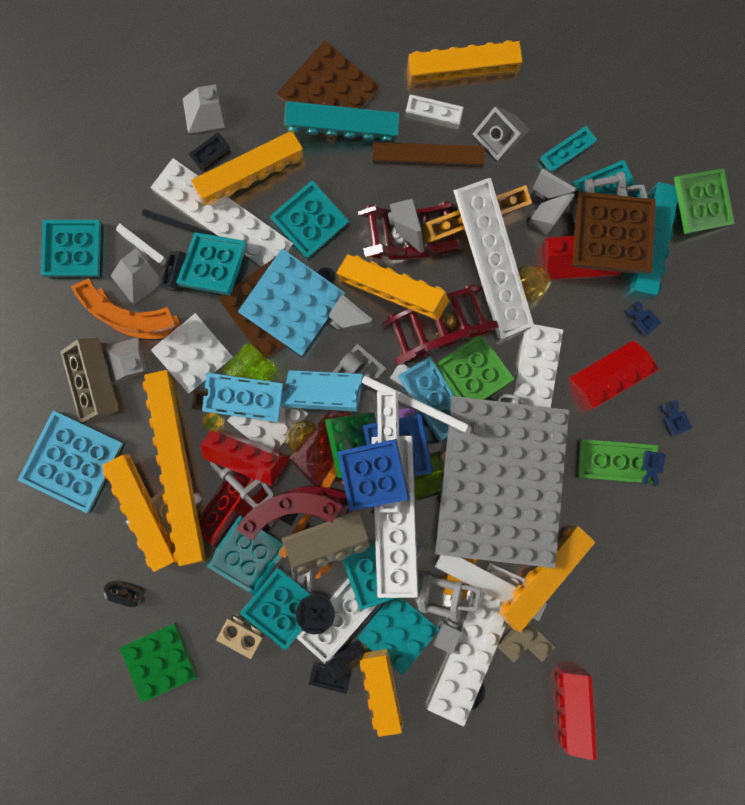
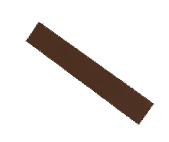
M373 142V162L484 166L485 146Z

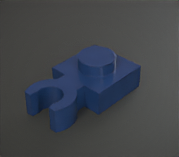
M636 301L634 305L637 307V311H633L632 308H628L626 311L630 316L637 318L633 323L647 336L662 322L650 309L644 312L642 304Z
M677 400L671 401L672 409H669L667 404L662 405L663 411L670 416L665 418V421L672 436L692 429L685 411H678L679 403Z
M648 450L644 451L641 470L647 472L642 477V484H647L648 478L653 479L652 486L659 484L657 473H663L666 454Z

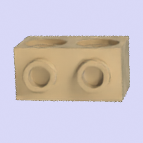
M230 616L216 640L251 659L264 634L254 625L250 627L244 624L245 621L242 618ZM230 626L236 627L237 635L229 634L228 628ZM252 636L255 639V644H247L245 637Z

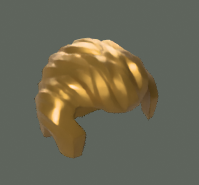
M453 308L452 314L448 312L442 313L441 316L445 320L444 324L447 331L453 333L460 330L461 326ZM437 328V330H436V335H439L440 333H439V330H438V328Z

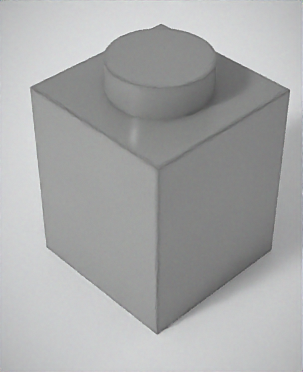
M449 620L447 623L442 621L439 627L440 630L433 641L434 646L453 654L462 634V631L458 629L459 625Z

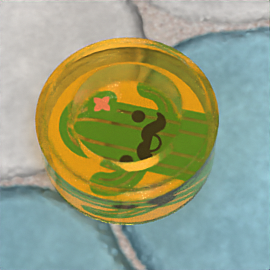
M208 412L202 418V425L208 431L218 430L222 425V418L217 413Z

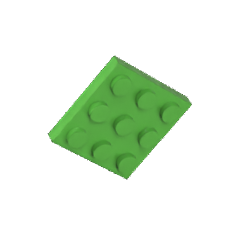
M724 168L674 177L684 234L735 224Z
M484 336L475 337L435 364L457 397L486 400L514 381L513 376Z

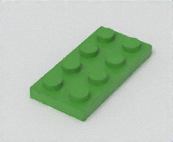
M580 439L577 478L642 483V477L647 472L641 470L644 451L658 452V445ZM648 478L647 483L652 484L653 479Z

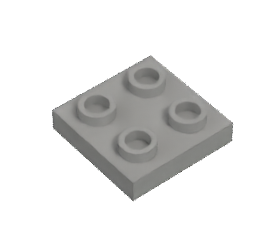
M357 344L345 355L333 373L363 374V376L377 381L386 368ZM364 384L362 386L361 398L370 388Z

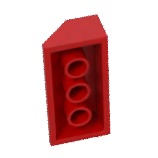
M574 236L547 237L543 243L546 280L617 276L622 273L572 267Z
M632 340L571 376L569 380L589 411L660 369L650 353L636 341Z
M211 430L201 442L203 459L271 486L291 459V456L225 430Z
M238 472L234 475L245 488L256 480ZM228 481L222 482L198 518L202 537L215 547L219 546L240 515L245 517L254 509L247 501L240 497V493ZM262 488L251 499L256 504H259L266 495V491Z
M583 668L559 669L560 675H557V685L560 687L561 695H558V705L562 710V715H559V725L563 729V736H560L561 748H564L565 752L570 756L597 760L592 676Z

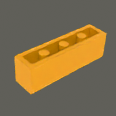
M388 649L365 652L362 660H360L361 671L365 672L364 686L366 692L369 691L370 698H368L369 710H373L374 714L372 718L373 729L377 730L378 737L400 734L403 729V721Z

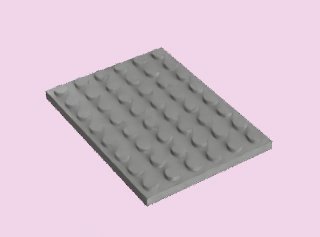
M452 396L450 416L468 424L472 429L468 435L448 426L435 554L555 568L569 410Z

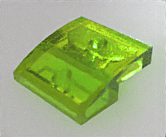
M247 342L222 370L229 376L266 381L277 368Z
M441 451L430 454L432 473L414 476V495L416 501L441 494L445 464L439 458L442 455Z

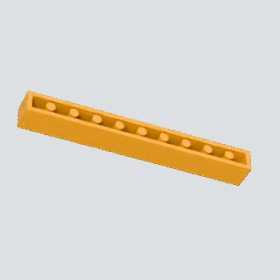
M167 370L145 374L143 389L148 395L146 406L148 411L151 412L152 417L149 418L151 429H154L153 444L158 450L156 461L157 465L161 467L162 472L159 478L161 485L165 489L163 500L165 505H168L169 512L166 516L168 523L172 527L170 539L172 544H175L176 549L174 551L175 563H178V566L182 567L205 562L206 556L172 375Z

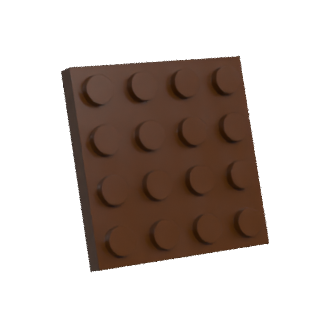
M324 40L280 88L276 95L285 104L286 101L363 109L379 92L380 86ZM321 133L331 143L340 135L337 134V136L331 137L326 136V133Z
M578 192L572 267L650 275L653 263L656 199Z
M275 258L234 286L230 296L223 294L218 298L263 360L285 344L238 311Z

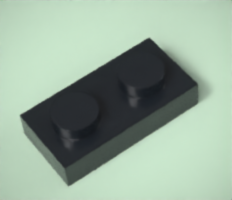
M217 132L190 152L189 156L198 168L203 170L231 148L220 133Z
M170 251L161 288L167 290L177 289L178 284L176 282L186 253Z
M356 641L327 660L325 664L334 680L339 679L359 665L365 651L360 642Z
M313 664L308 685L347 694L351 673L347 672L339 679L334 680L328 667Z

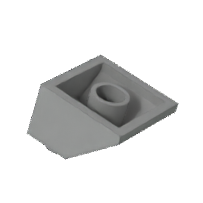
M216 84L197 87L183 98L189 135L225 129L220 93Z
M495 106L472 135L498 161L530 129L516 115Z
M542 169L533 190L536 191L535 195L545 200L546 197L553 198L577 191L579 187L548 169Z
M571 192L541 203L538 209L534 207L528 216L531 218L528 225L547 236L575 194Z
M413 199L390 204L391 212L388 213L390 224H394L396 232L420 253L424 252L421 228Z
M137 248L119 261L111 275L133 305H136L161 286L162 279Z
M343 294L328 315L329 324L336 330L340 328L342 331L370 329L372 327V318Z
M133 338L103 347V355L108 365V374L112 384L149 374L140 338Z

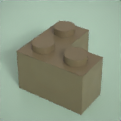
M530 622L521 632L511 628L497 646L513 663L527 648L541 662L556 648Z

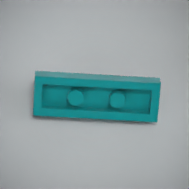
M586 125L542 155L540 160L548 170L554 172L595 144L597 139Z

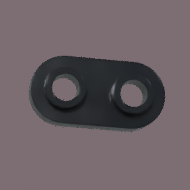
M118 581L108 582L104 586V597L108 601L127 607H137L142 602L143 592L138 587Z

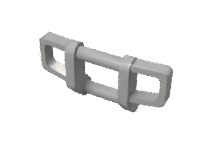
M624 172L597 180H585V192L595 193L594 188L616 183V191L619 196H628L627 192L639 191L641 198H648L644 185L626 186ZM577 199L572 200V202L570 203V209L574 222L576 218L575 205L577 203Z
M210 462L212 468L224 481H228L240 493V497L253 508L259 504H256L251 497L262 488L268 494V497L262 502L274 497L269 489L271 485L254 480L245 488L234 477L237 472L228 468L221 470L217 466L218 464Z
M418 572V577L423 578L421 591L418 593V597H416L419 599L420 612H430L450 618L453 622H458L461 614L460 610L472 612L479 610L483 592L481 588L465 585L459 581L455 583L433 577L430 573ZM431 584L454 590L450 610L430 605L429 594ZM463 589L476 593L474 607L460 605Z

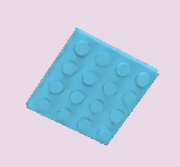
M281 249L238 312L302 356L328 319V315L338 299L345 292L287 251Z
M53 410L18 481L85 513H90L106 480L102 465L117 458L124 443Z

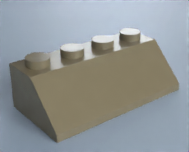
M99 338L78 339L60 351L79 422L86 423L117 412L118 402L114 396L113 384L109 378L108 365L105 362L103 347L100 344Z
M359 510L336 518L333 523L328 521L281 538L294 575L306 574L310 569L325 567L329 562L343 560L348 555L353 553L359 554L370 548Z

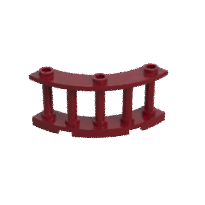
M446 201L440 203L439 206L415 210L417 217L422 218V222L425 223L430 221V216L441 214L444 216L450 214V212L457 211L458 206ZM368 205L364 210L358 211V215L368 218L372 239L371 247L364 249L365 257L382 259V256H388V260L428 258L430 253L440 252L441 255L465 250L464 243L454 237V233L448 235L444 243L436 244L433 241L426 243L423 246L424 252L421 253L408 241L405 242L404 247H396L388 213L391 212L390 209ZM376 219L383 221L386 245L380 243Z
M471 284L462 290L446 294L449 302L452 303L461 327L459 328L460 330L450 333L445 327L442 316H440L439 320H435L440 333L438 335L439 338L432 341L426 339L417 316L418 312L407 309L399 314L389 315L387 317L388 320L382 323V327L393 326L402 350L400 352L401 355L395 358L397 366L410 364L430 354V350L437 347L442 349L457 343L456 340L466 337V340L487 335L499 328L497 321L488 322V319H485L476 297V293L483 290V286ZM469 297L478 320L477 325L471 326L467 323L458 299ZM408 318L411 319L419 340V346L414 349L408 347L400 323Z
M319 485L303 486L288 490L262 502L252 509L240 522L236 530L249 539L254 540L261 529L269 532L282 516L293 513L311 514L333 523L338 513L344 516L349 510L346 492Z

